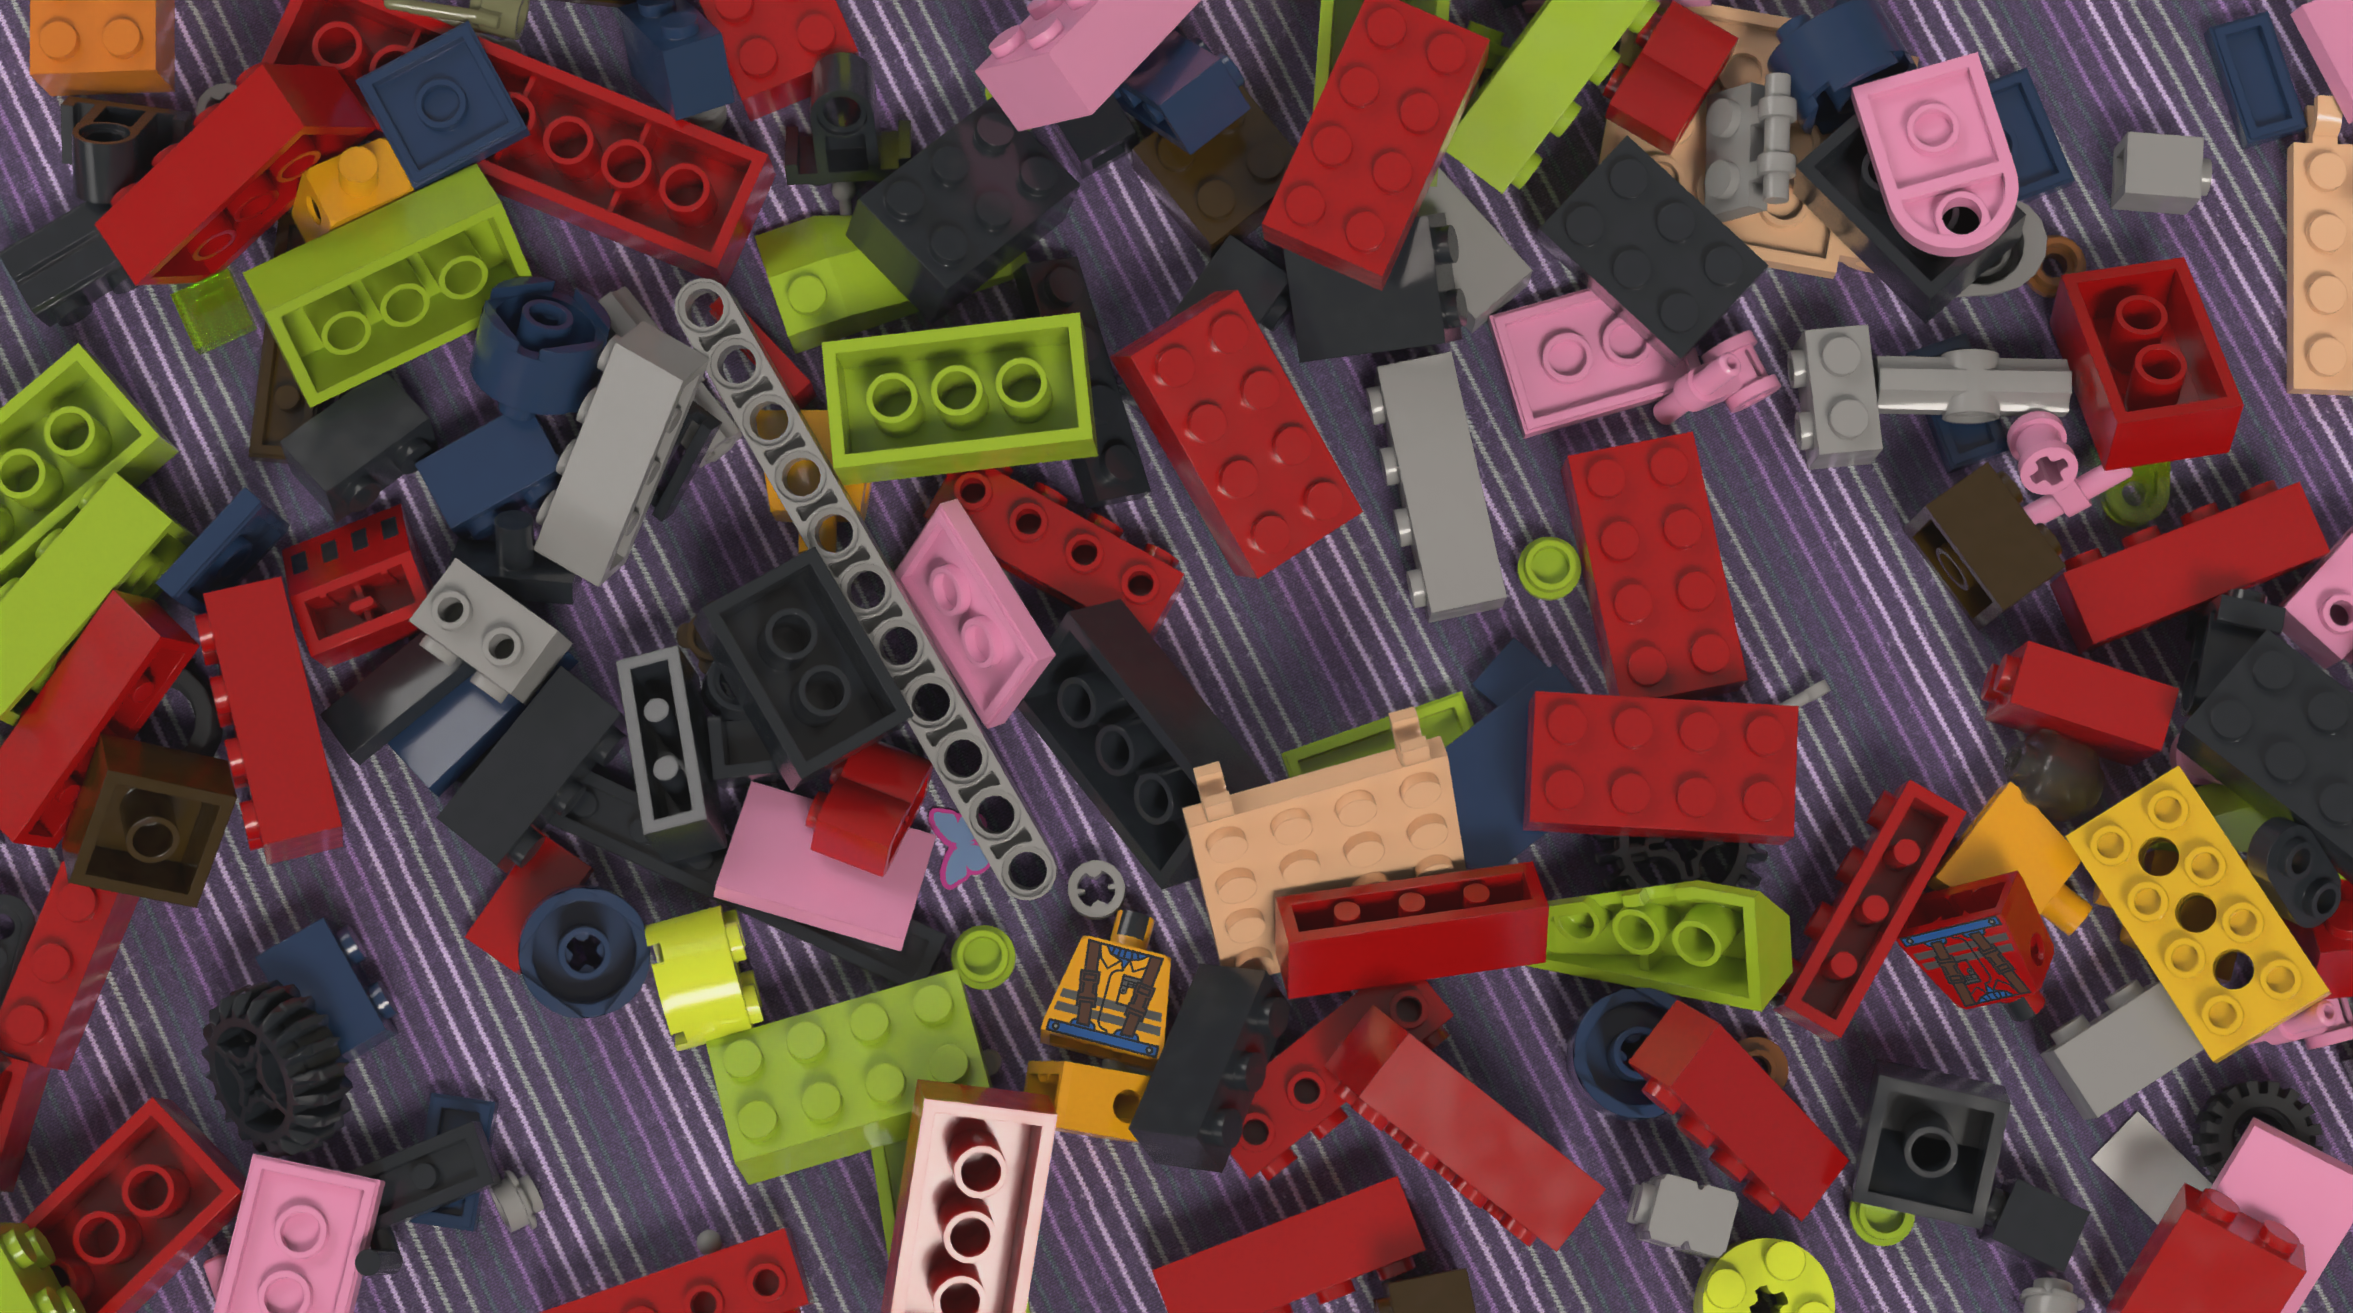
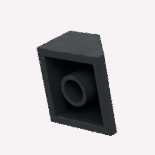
M1876 1059L1862 1119L1852 1201L1983 1229L2011 1105L2005 1086Z

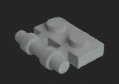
M1787 73L1767 74L1765 76V86L1750 82L1707 96L1705 207L1721 222L1767 211V203L1783 204L1789 201V180L1796 176V156L1790 153V124L1797 120V100L1791 97V75Z

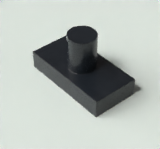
M509 510L498 514L494 519L495 542L458 539L446 570L454 559L457 558L514 600L573 605L582 578L534 551L533 517L529 513L520 510Z

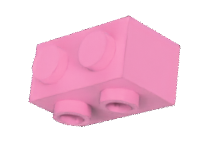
M2353 526L2330 549L2331 552L2322 557L2278 605L2279 607L2286 608L2282 632L2323 669L2343 659L2350 665L2353 663Z

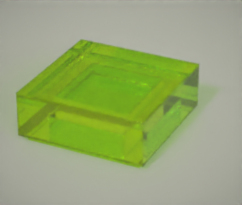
M228 268L170 294L193 347L200 355L258 329L238 283Z

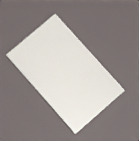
M2138 1111L2091 1158L2157 1225L2184 1183L2202 1192L2205 1188H2211L2212 1186Z

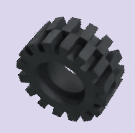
M2251 1081L2223 1088L2222 1093L2212 1095L2205 1102L2208 1105L2207 1110L2199 1112L2195 1123L2200 1124L2199 1133L2193 1134V1145H2199L2201 1155L2195 1157L2199 1167H2207L2211 1173L2207 1178L2213 1184L2235 1149L2234 1133L2238 1124L2244 1118L2253 1114L2268 1118L2275 1124L2278 1130L2322 1151L2323 1146H2316V1136L2323 1135L2320 1123L2313 1124L2310 1115L2316 1112L2310 1103L2302 1104L2298 1100L2301 1094L2292 1088L2283 1089L2279 1087L2280 1083L2273 1081Z

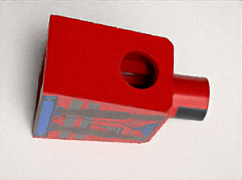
M2019 871L1921 894L1896 941L1954 1004L1964 1009H1972L2000 1002L2011 1019L2016 1022L2028 1020L2038 1014L2045 1004V998L2040 989L2054 956V944Z

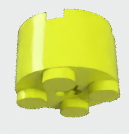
M719 905L644 926L647 947L653 945L657 963L651 965L670 1034H675V1047L677 1051L704 1045L706 1041L754 1028L753 1024L764 1021L761 1009L763 1006L754 971L749 970L742 973L740 971L738 962L747 960V955L744 947L746 942L736 909L724 912L722 906Z
M1774 1238L1738 1241L1728 1245L1726 1252H1723L1719 1258H1710L1698 1280L1693 1302L1694 1313H1751L1749 1307L1758 1301L1755 1290L1759 1288L1762 1293L1774 1294L1777 1304L1770 1308L1771 1313H1835L1833 1288L1821 1264L1809 1252L1795 1243Z

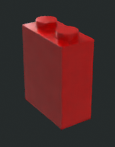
M2028 640L2010 655L2005 654L2000 665L1992 663L1983 684L1981 700L1989 702L1984 719L1986 721L2131 767L2162 751L2179 688Z
M2184 1183L2107 1305L2106 1313H2281L2307 1272L2304 1245L2300 1243L2297 1235L2284 1225L2273 1220H2265L2261 1223L2240 1212L2239 1206L2225 1194L2211 1188H2205L2202 1192Z

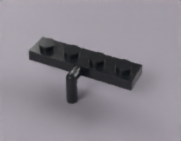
M1078 257L1025 263L1014 271L1013 275L1027 318L1080 312L1085 329L1098 456L1071 459L1086 509L1139 500L1150 493L1151 489Z
M472 1121L346 1172L385 1181L370 1243L371 1249H365L356 1256L355 1267L357 1271L364 1276L396 1274L403 1265V1258L392 1227L502 1183L481 1122Z

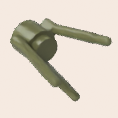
M384 0V6L390 10L429 16L454 27L469 21L475 33H486L518 40L521 37L530 5V0H470L469 8L420 0Z

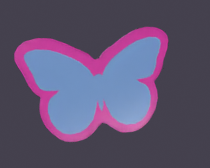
M935 807L930 810L928 815L930 827L935 835L948 846L940 869V881L943 887L947 890H952L965 882L970 875L984 873L990 867V864L962 815L950 809ZM979 814L981 823L987 828L986 819Z

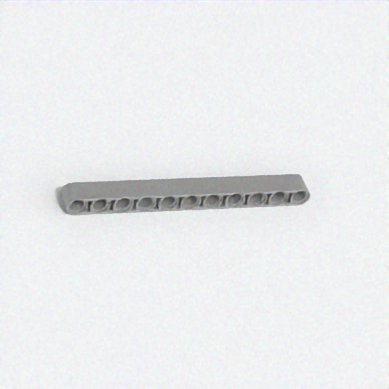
M699 278L688 282L680 289L675 299V314L678 323L693 349L710 358L706 368L709 377L808 549L816 547L913 712L914 716L908 723L988 863L1009 895L1019 900H1034L1042 897L1051 889L1058 874V862L1053 849L848 492L834 471L832 464L739 302L726 287L712 279ZM706 293L718 294L724 305L720 320L709 327L697 326L691 315L694 301L700 295ZM737 349H748L753 353L756 360V369L752 377L740 384L730 383L723 371L727 355ZM771 404L781 405L786 410L788 416V426L785 432L779 438L773 440L762 439L755 427L758 412ZM811 460L819 468L821 474L820 483L812 494L797 496L789 489L787 483L788 472L796 462ZM835 515L845 517L853 529V538L850 545L837 553L826 550L819 538V529L822 523ZM866 571L878 574L883 579L885 585V595L882 602L870 609L859 606L853 600L851 594V585L854 579L860 573ZM897 627H904L910 630L915 635L918 643L914 658L909 663L903 665L891 662L885 656L883 650V640L886 634ZM927 683H936L942 686L950 698V707L946 715L939 720H928L922 717L915 706V696L918 690ZM960 739L970 740L980 748L982 764L975 774L969 776L959 775L949 767L947 751L953 742ZM1001 796L1012 804L1015 812L1014 821L1008 829L992 831L981 823L979 806L985 798ZM1023 852H1033L1039 855L1045 861L1047 867L1045 880L1033 887H1025L1017 883L1010 871L1011 862L1016 855Z

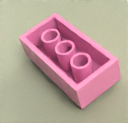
M1032 0L1027 6L1030 15L1020 25L1008 28L990 43L989 49L992 54L975 70V73L1018 132L1089 116L1110 97L1201 0Z

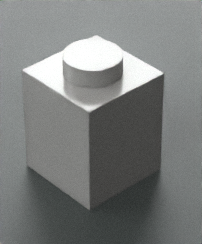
M2128 131L2114 148L2111 209L2186 215L2201 199V196H2207L2211 185L2212 162L2209 158H2203L2204 137Z

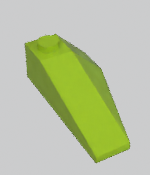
M852 215L812 216L755 236L774 298L795 354L821 346V342L835 341L919 312L847 238L846 232ZM1023 252L973 293L1015 279L1013 272L1023 264L1029 263L1026 252Z
M1700 880L1547 901L1549 916L1546 963L1525 965L1636 988H1653L1672 995L1762 1012L1793 972L1790 917L1760 891Z

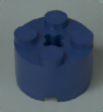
M1837 0L1831 9L1812 19L1808 14H1802L1790 19L1777 30L1776 37L1780 44L1772 52L1767 62V68L1770 73H1787L1791 75V97L1797 100V121L1803 131L1809 135L1812 133L1813 125L1818 126L1822 135L1834 133L1856 113L1851 99L1852 87L1917 69L1915 62L1877 0Z
M542 277L512 278L504 280L492 288L490 298L485 300L482 308L469 371L480 389L499 402L498 409L503 415L518 421H528L533 419L536 414L559 415L570 412L578 413L585 397L594 387H597L601 371L597 368V364L603 349L608 343L611 320L605 308L588 293L575 288L574 296L571 297L564 293L553 291L556 281Z
M582 884L571 885L550 893L530 911L519 936V966L529 991L546 1008L568 1018H594L619 1010L638 993L649 971L651 950L650 946L647 947L644 931L645 925L631 904L609 889ZM589 935L597 937L595 949L601 956L599 961L594 965L586 960L581 962L578 967L571 965L570 961L573 953L569 946H567L569 941L574 937L580 941L586 940Z
M1628 988L1606 995L1582 1013L1576 1021L1568 1040L1567 1072L1575 1089L1588 1105L1607 1117L1630 1122L1648 1120L1667 1113L1641 1091L1647 1081L1634 1068L1630 1070L1624 1065L1627 1055L1620 1048L1622 1044L1630 1045L1638 1039L1644 1042L1678 999L1666 992L1653 988Z

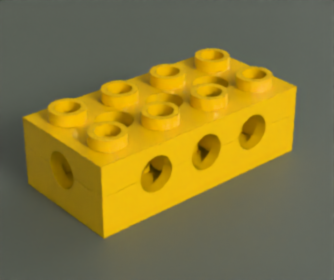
M2179 765L2065 836L2213 1062L2218 1063L2332 994ZM2160 842L2175 845L2179 852V861L2176 868L2165 876L2148 874L2144 866V857L2147 850ZM2197 897L2210 899L2216 907V919L2209 929L2198 933L2185 930L2180 920V913L2185 903ZM2232 953H2242L2249 956L2254 965V974L2251 981L2240 989L2223 987L2217 977L2218 964L2225 956Z

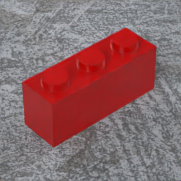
M62 861L0 1009V1050L46 1068L68 1071L140 897L68 883L65 862Z

